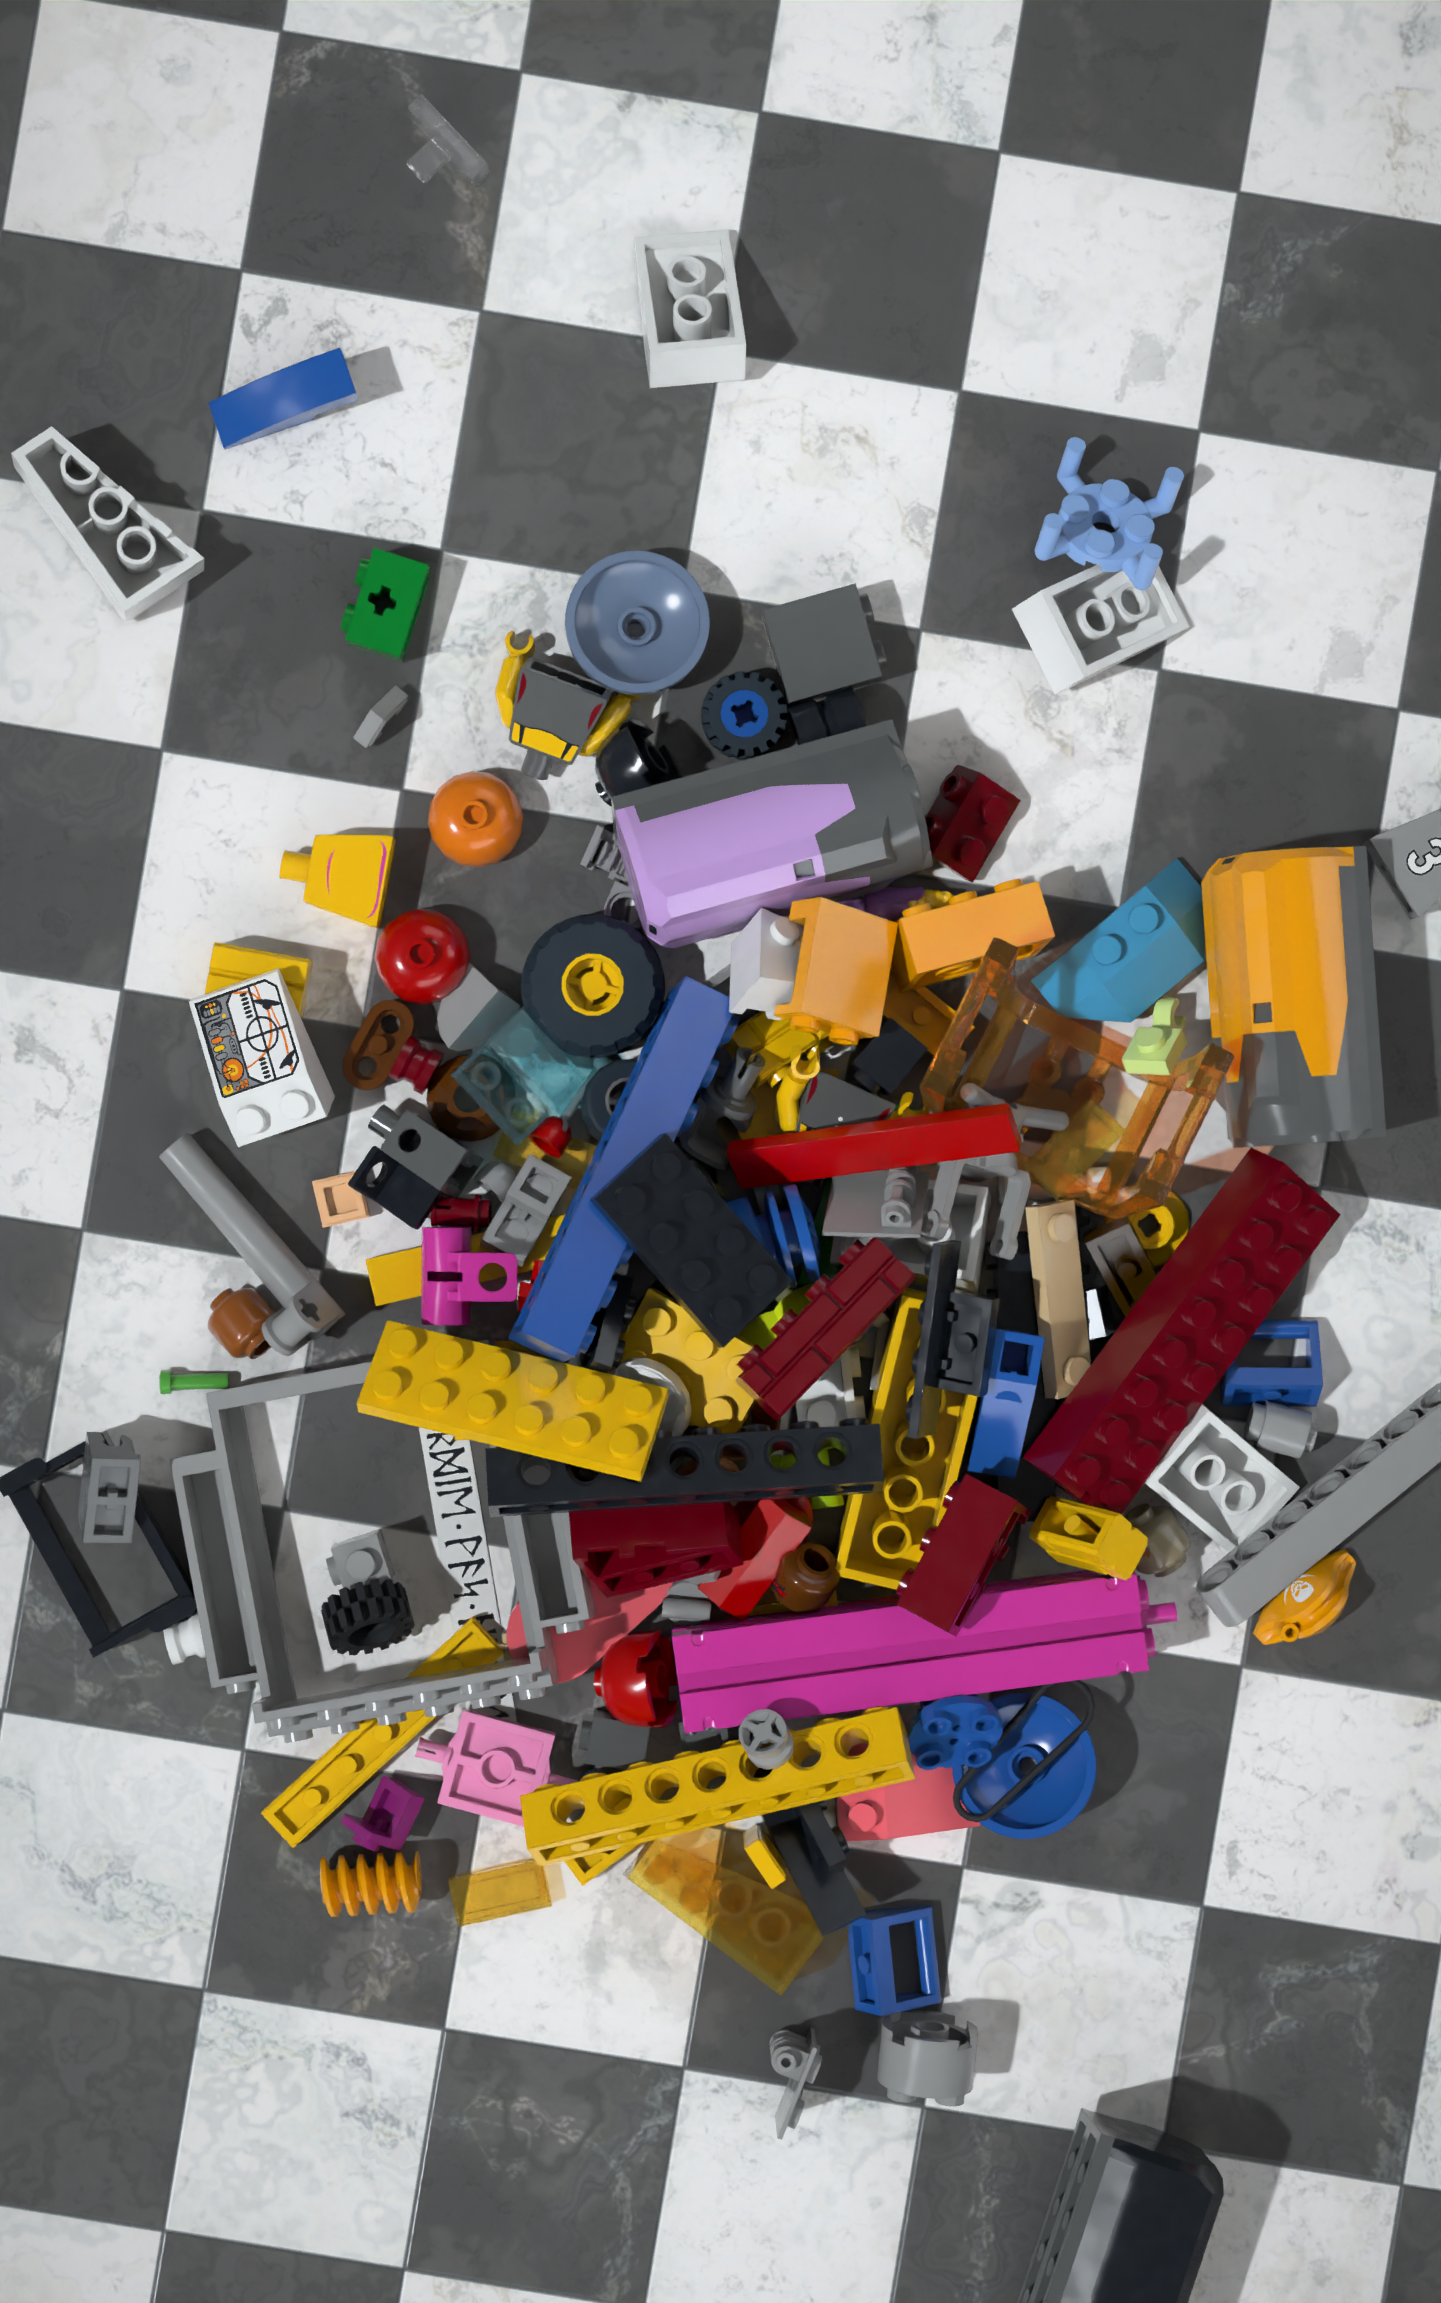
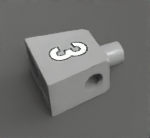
M1441 809L1371 837L1362 843L1363 846H1367L1368 854L1409 919L1421 916L1441 899Z

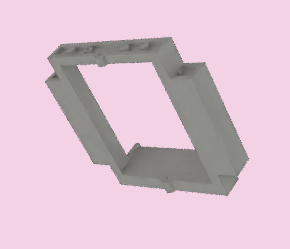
M496 1338L477 1341L497 1347ZM371 1362L208 1392L206 1397L216 1450L170 1459L211 1688L226 1686L227 1694L256 1689L255 1680H258L262 1699L252 1704L255 1724L266 1722L269 1737L283 1735L285 1743L312 1738V1729L328 1726L331 1728V1734L360 1729L359 1721L377 1718L378 1726L403 1722L407 1720L406 1712L424 1709L425 1717L444 1715L454 1712L453 1704L471 1701L473 1709L489 1707L501 1703L500 1695L519 1692L520 1700L548 1695L547 1687L553 1686L559 1681L549 1626H555L556 1634L585 1629L584 1620H588L596 1615L589 1577L575 1563L572 1557L569 1512L503 1516L529 1657L297 1699L243 1406L364 1383ZM535 1465L525 1471L523 1478L530 1484L539 1485L546 1482L551 1473L546 1467Z

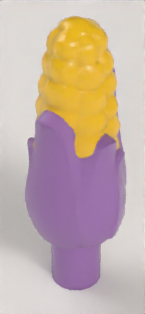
M885 887L883 890L863 895L862 899L841 901L840 904L895 922L903 918L902 912L916 905L930 903L932 910L949 905L948 899L953 897V895L948 891L924 890L923 887Z

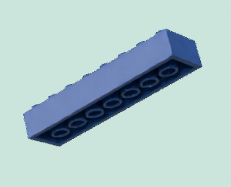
M687 976L681 979L668 992L508 1339L562 1363L575 1356L578 1357L581 1352L585 1354L597 1330V1326L590 1324L595 1312L598 1313L601 1307L606 1309L618 1284L611 1277L615 1269H618L621 1263L626 1264L633 1253L632 1248L606 1220L590 1199L660 1134L666 1133L674 1142L675 1138H678L683 1130L688 1131L699 1108V1105L692 1101L703 1087L707 1088L718 1068L719 1061L713 1059L715 1051H719L723 1043L727 1044L739 1021L738 1017L729 1012L730 997Z

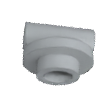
M683 1580L677 1581L667 1591V1597L663 1598L662 1617H668L674 1623L682 1626H694L702 1621H710L711 1600L698 1589L700 1584L694 1585Z

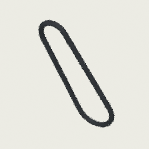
M1081 1680L1066 1682L1079 1687L1087 1698L1088 1710L1083 1722L988 1811L979 1815L967 1812L960 1801L963 1787L980 1768L971 1767L954 1788V1807L960 1816L973 1822L986 1821L992 1817L1087 1729L1094 1717L1095 1702L1092 1692ZM1054 1684L1041 1685L1003 1729V1733L997 1745L991 1750V1753L996 1750L1042 1694Z

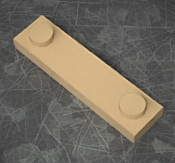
M1057 1200L1025 1207L1038 1334L1045 1337L1041 1357L1045 1398L1050 1399L1068 1397L1091 1366L1074 1200Z

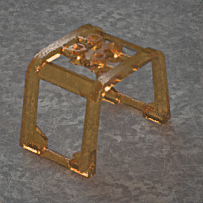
M993 938L974 977L971 978V983L942 1041L939 1043V1047L920 1084L926 1114L961 1110L964 1105L969 1104L961 1098V1087L966 1083H974L983 1089L1016 1020L1019 1019L1052 1037L1043 1056L1036 1058L1030 1066V1082L1022 1098L1017 1099L1014 1103L1027 1107L1064 1112L1069 1117V1125L1062 1131L1052 1130V1147L1044 1163L1022 1152H1014V1155L1017 1157V1169L1028 1172L1031 1183L1065 1200H1074L1075 1205L1106 1217L1119 1219L1163 1206L1181 1167L1184 1165L1185 1158L1212 1102L1216 1099V1094L1234 1059V1055L1210 1043L1196 1055L1177 1063L1171 1075L1127 1073L1148 1084L1097 1189L1062 1173L1061 1170L1070 1152L1076 1150L1083 1141V1126L1090 1111L1098 1107L1104 1099L1105 1089L1103 1084L1112 1066L1126 1073L1122 1057L1127 1047L1023 995L1017 989L1015 964L1018 947L999 938ZM987 994H989L998 1007L952 1097V1088L967 1052L960 1048ZM1069 1045L1095 1058L1086 1077L1080 1079L1074 1086L1071 1098L1064 1090L1051 1089L1061 1076L1062 1069L1060 1063ZM1171 1090L1179 1092L1184 1090L1194 1095L1168 1150L1160 1148L1155 1151L1139 1180L1133 1185L1125 1187ZM1022 1125L1020 1134H1023L1024 1138L1026 1132L1034 1127Z

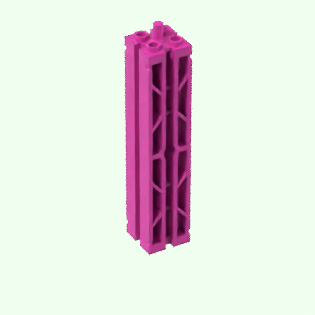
M1079 1570L986 1583V1589L956 1637L898 1606L897 1603L901 1597L900 1595L838 1603V1606L822 1607L819 1611L809 1614L786 1611L747 1616L745 1621L732 1617L703 1621L701 1624L694 1626L673 1625L672 1642L685 1733L704 1731L709 1727L716 1729L737 1727L741 1725L748 1714L760 1709L776 1711L784 1720L936 1700L958 1695H972L1118 1675L1122 1671L1130 1673L1149 1671L1148 1658L1155 1657L1156 1651L1152 1628H1147V1625L1177 1621L1175 1602L1149 1605L1146 1581L1141 1580L1140 1575H1137L1135 1572H1133L1131 1578L1123 1580L1112 1577L1109 1574L1104 1575L1090 1570Z

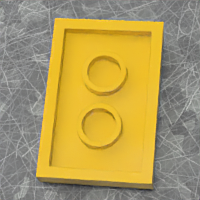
M654 1287L649 1288L622 1338L625 1341V1349L621 1362L629 1358H649L665 1364L681 1378L689 1392L692 1407L689 1422L700 1428H720L721 1434L738 1433L756 1400L735 1381L743 1372L736 1364L755 1344L736 1335L724 1348H717L677 1300Z

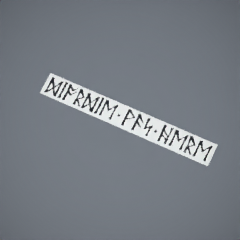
M419 1427L453 1634L474 1616L491 1636L499 1642L502 1640V1630L470 1440H455L453 1435ZM504 1654L495 1663L505 1661ZM512 1693L500 1695L501 1703L489 1707L473 1709L471 1701L465 1702L466 1709L517 1722Z

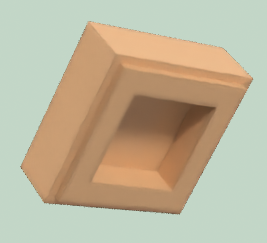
M356 1171L312 1181L323 1228L371 1217L366 1196L348 1186L350 1179Z

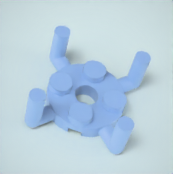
M1070 438L1067 441L1057 472V479L1068 495L1063 499L1058 514L1051 513L1046 515L1035 546L1036 557L1039 560L1046 561L1066 553L1072 560L1083 566L1088 561L1093 564L1102 565L1100 571L1117 572L1123 570L1136 589H1148L1152 584L1163 554V550L1159 545L1150 543L1155 530V524L1152 519L1167 514L1172 510L1184 478L1182 470L1177 467L1167 468L1157 496L1142 502L1129 491L1128 486L1124 482L1110 479L1103 484L1085 485L1077 472L1086 444L1080 438ZM1096 522L1107 523L1114 528L1115 532L1109 533L1105 530H1097L1093 524Z

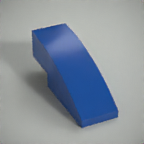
M339 347L252 381L208 404L223 448L226 450L314 420V415L358 401L359 399L343 352Z

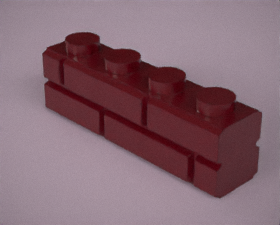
M873 1237L866 1245L857 1239L838 1259L844 1268L832 1280L823 1274L804 1294L811 1302L798 1315L790 1308L770 1329L777 1337L764 1350L758 1344H755L736 1364L743 1371L735 1380L737 1384L755 1399L776 1421L803 1396L916 1278L915 1274L896 1258L878 1238Z

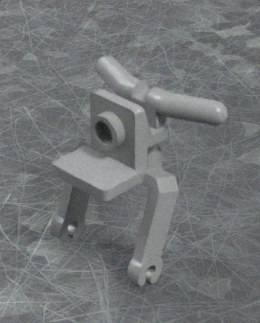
M966 1083L960 1089L961 1098L969 1103L964 1105L962 1109L1006 1103L1004 1099L992 1096L974 1083ZM1010 1103L1019 1134L1022 1125L1062 1131L1069 1125V1117L1064 1112ZM1020 1134L1021 1144H1023V1134ZM1014 1152L933 1163L932 1169L938 1171L928 1212L923 1218L921 1234L940 1240L944 1238L948 1230V1221L960 1178L972 1182H982L996 1176H1004L1008 1178L1009 1182L995 1235L990 1244V1254L1012 1260L1017 1252V1235L1031 1187L1029 1173L1017 1169V1157L1014 1155Z

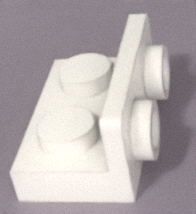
M848 1348L796 1402L797 1422L815 1421L819 1423V1427L839 1426V1421L844 1419H866L863 1396L854 1397L852 1378L861 1377L858 1348Z

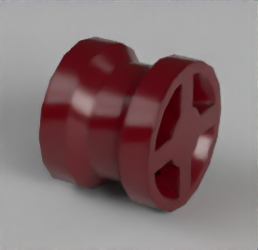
M410 1035L396 1058L388 1077L396 1081L406 1080L412 1084L414 1091L423 1095L436 1070L439 1068L445 1053L438 1049L428 1050L422 1047L420 1040Z

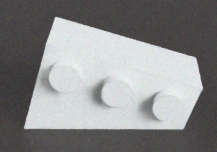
M764 908L757 912L731 943L729 1012L743 1014L746 1009L766 1011L767 1019H782L774 1016L775 1006L789 1004L792 1000L804 931L803 926Z

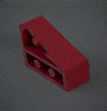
M965 1474L961 1483L955 1481L949 1488L943 1501V1507L947 1510L938 1526L932 1524L925 1533L920 1544V1551L924 1552L915 1570L909 1568L905 1572L896 1591L901 1596L897 1603L898 1606L955 1637L986 1589L987 1584L984 1582L996 1559L1002 1562L1008 1553L1009 1546L1005 1542L1017 1521L1025 1525L1032 1513L1019 1501L968 1474Z
M730 1502L569 1512L573 1560L606 1598L744 1565L739 1516Z

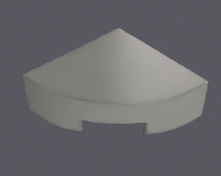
M395 685L370 709L353 738L365 748L371 747L383 734L381 731L386 723L402 710L408 701V695Z

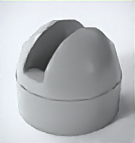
M492 1161L486 1164L474 1177L484 1190L500 1202L504 1201L509 1188L516 1178L510 1164L503 1161Z

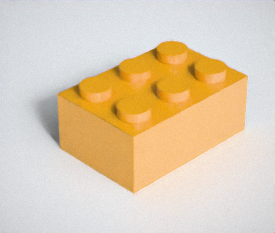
M1013 879L994 886L995 893L977 897L976 891H969L949 898V905L932 910L930 903H925L904 910L902 912L903 918L895 921L898 923L891 962L900 993L1035 957L1055 937L1039 882L1036 881L1023 885L1022 879Z

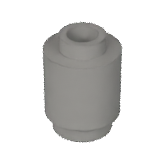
M1266 1401L1264 1405L1253 1402L1246 1420L1244 1439L1254 1442V1447L1299 1459L1304 1450L1312 1451L1317 1437L1318 1424L1311 1423V1412Z

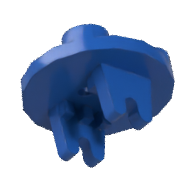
M978 1694L942 1698L934 1703L932 1700L920 1702L921 1709L917 1710V1714L912 1718L907 1729L910 1751L915 1756L919 1768L932 1770L938 1767L951 1768L962 1765L980 1767L990 1761L992 1757L991 1750L997 1745L1003 1733L1001 1715L991 1702L978 1697Z

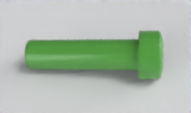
M161 1370L159 1375L160 1393L171 1394L172 1390L228 1389L229 1376L228 1373L171 1374V1370Z

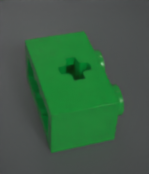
M373 548L370 559L363 557L355 578V585L361 587L356 605L347 604L340 626V631L346 632L345 641L348 646L403 663L432 573L430 566L377 548ZM385 592L390 593V598L393 604L396 605L395 608H386L383 616L378 615V610L372 603L373 600H382Z

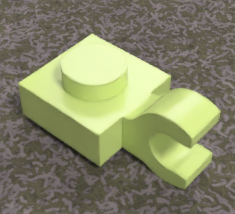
M1159 998L1154 1006L1152 1027H1138L1122 1057L1126 1073L1171 1075L1187 1044L1183 1033L1186 1024L1185 1016H1175V1010L1179 1005L1178 998Z

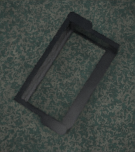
M107 1431L100 1432L105 1439L104 1444L115 1447ZM84 1441L48 1462H45L42 1458H34L1 1476L0 1492L3 1497L7 1495L10 1497L92 1645L89 1651L92 1657L95 1658L146 1628L153 1632H161L192 1615L197 1607L193 1585L138 1488L135 1520L176 1591L177 1596L117 1630L110 1632L30 1488L32 1484L83 1457L86 1443Z

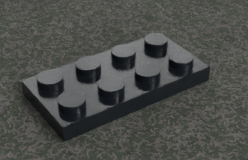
M666 1133L656 1137L590 1199L717 1348H724L793 1282Z

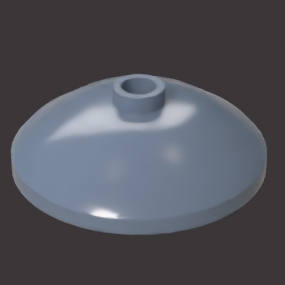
M648 551L620 552L592 565L575 584L565 613L567 642L573 657L583 671L594 681L610 690L632 695L657 693L683 680L701 659L708 641L710 629L707 601L694 577L674 560ZM632 623H638L643 626L645 633L641 637L635 638L628 634L627 627Z

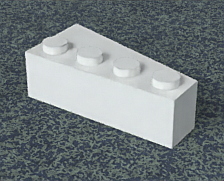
M52 426L11 453L14 468L125 623L204 571L203 556L180 540L159 518L156 519L136 502L130 493L107 477L94 462Z

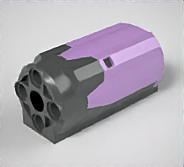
M893 719L611 797L613 831L643 929L648 938L661 946L671 949L744 929L761 908L779 916L788 917L792 901L823 897L834 902H841L883 890L895 879L920 873L923 869L933 866L927 825L917 781L903 752Z

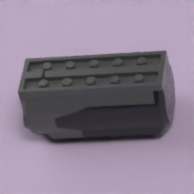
M1081 2108L1017 2303H1188L1224 2196L1223 2178L1215 2164L1209 2160L1201 2148L1172 2134L1147 2125L1113 2118Z

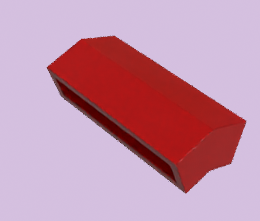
M785 1499L760 1500L740 1528L744 1565L721 1570L717 1581L701 1583L698 1589L719 1608L745 1621L776 1578L783 1556L790 1551H795L810 1531L811 1524L808 1514L795 1508Z

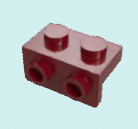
M956 765L953 771L941 783L940 793L928 814L925 815L932 859L961 878L973 883L1021 800L981 772Z

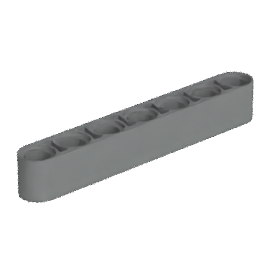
M1441 1383L1436 1384L1200 1577L1196 1584V1590L1224 1626L1234 1627L1251 1617L1441 1462Z

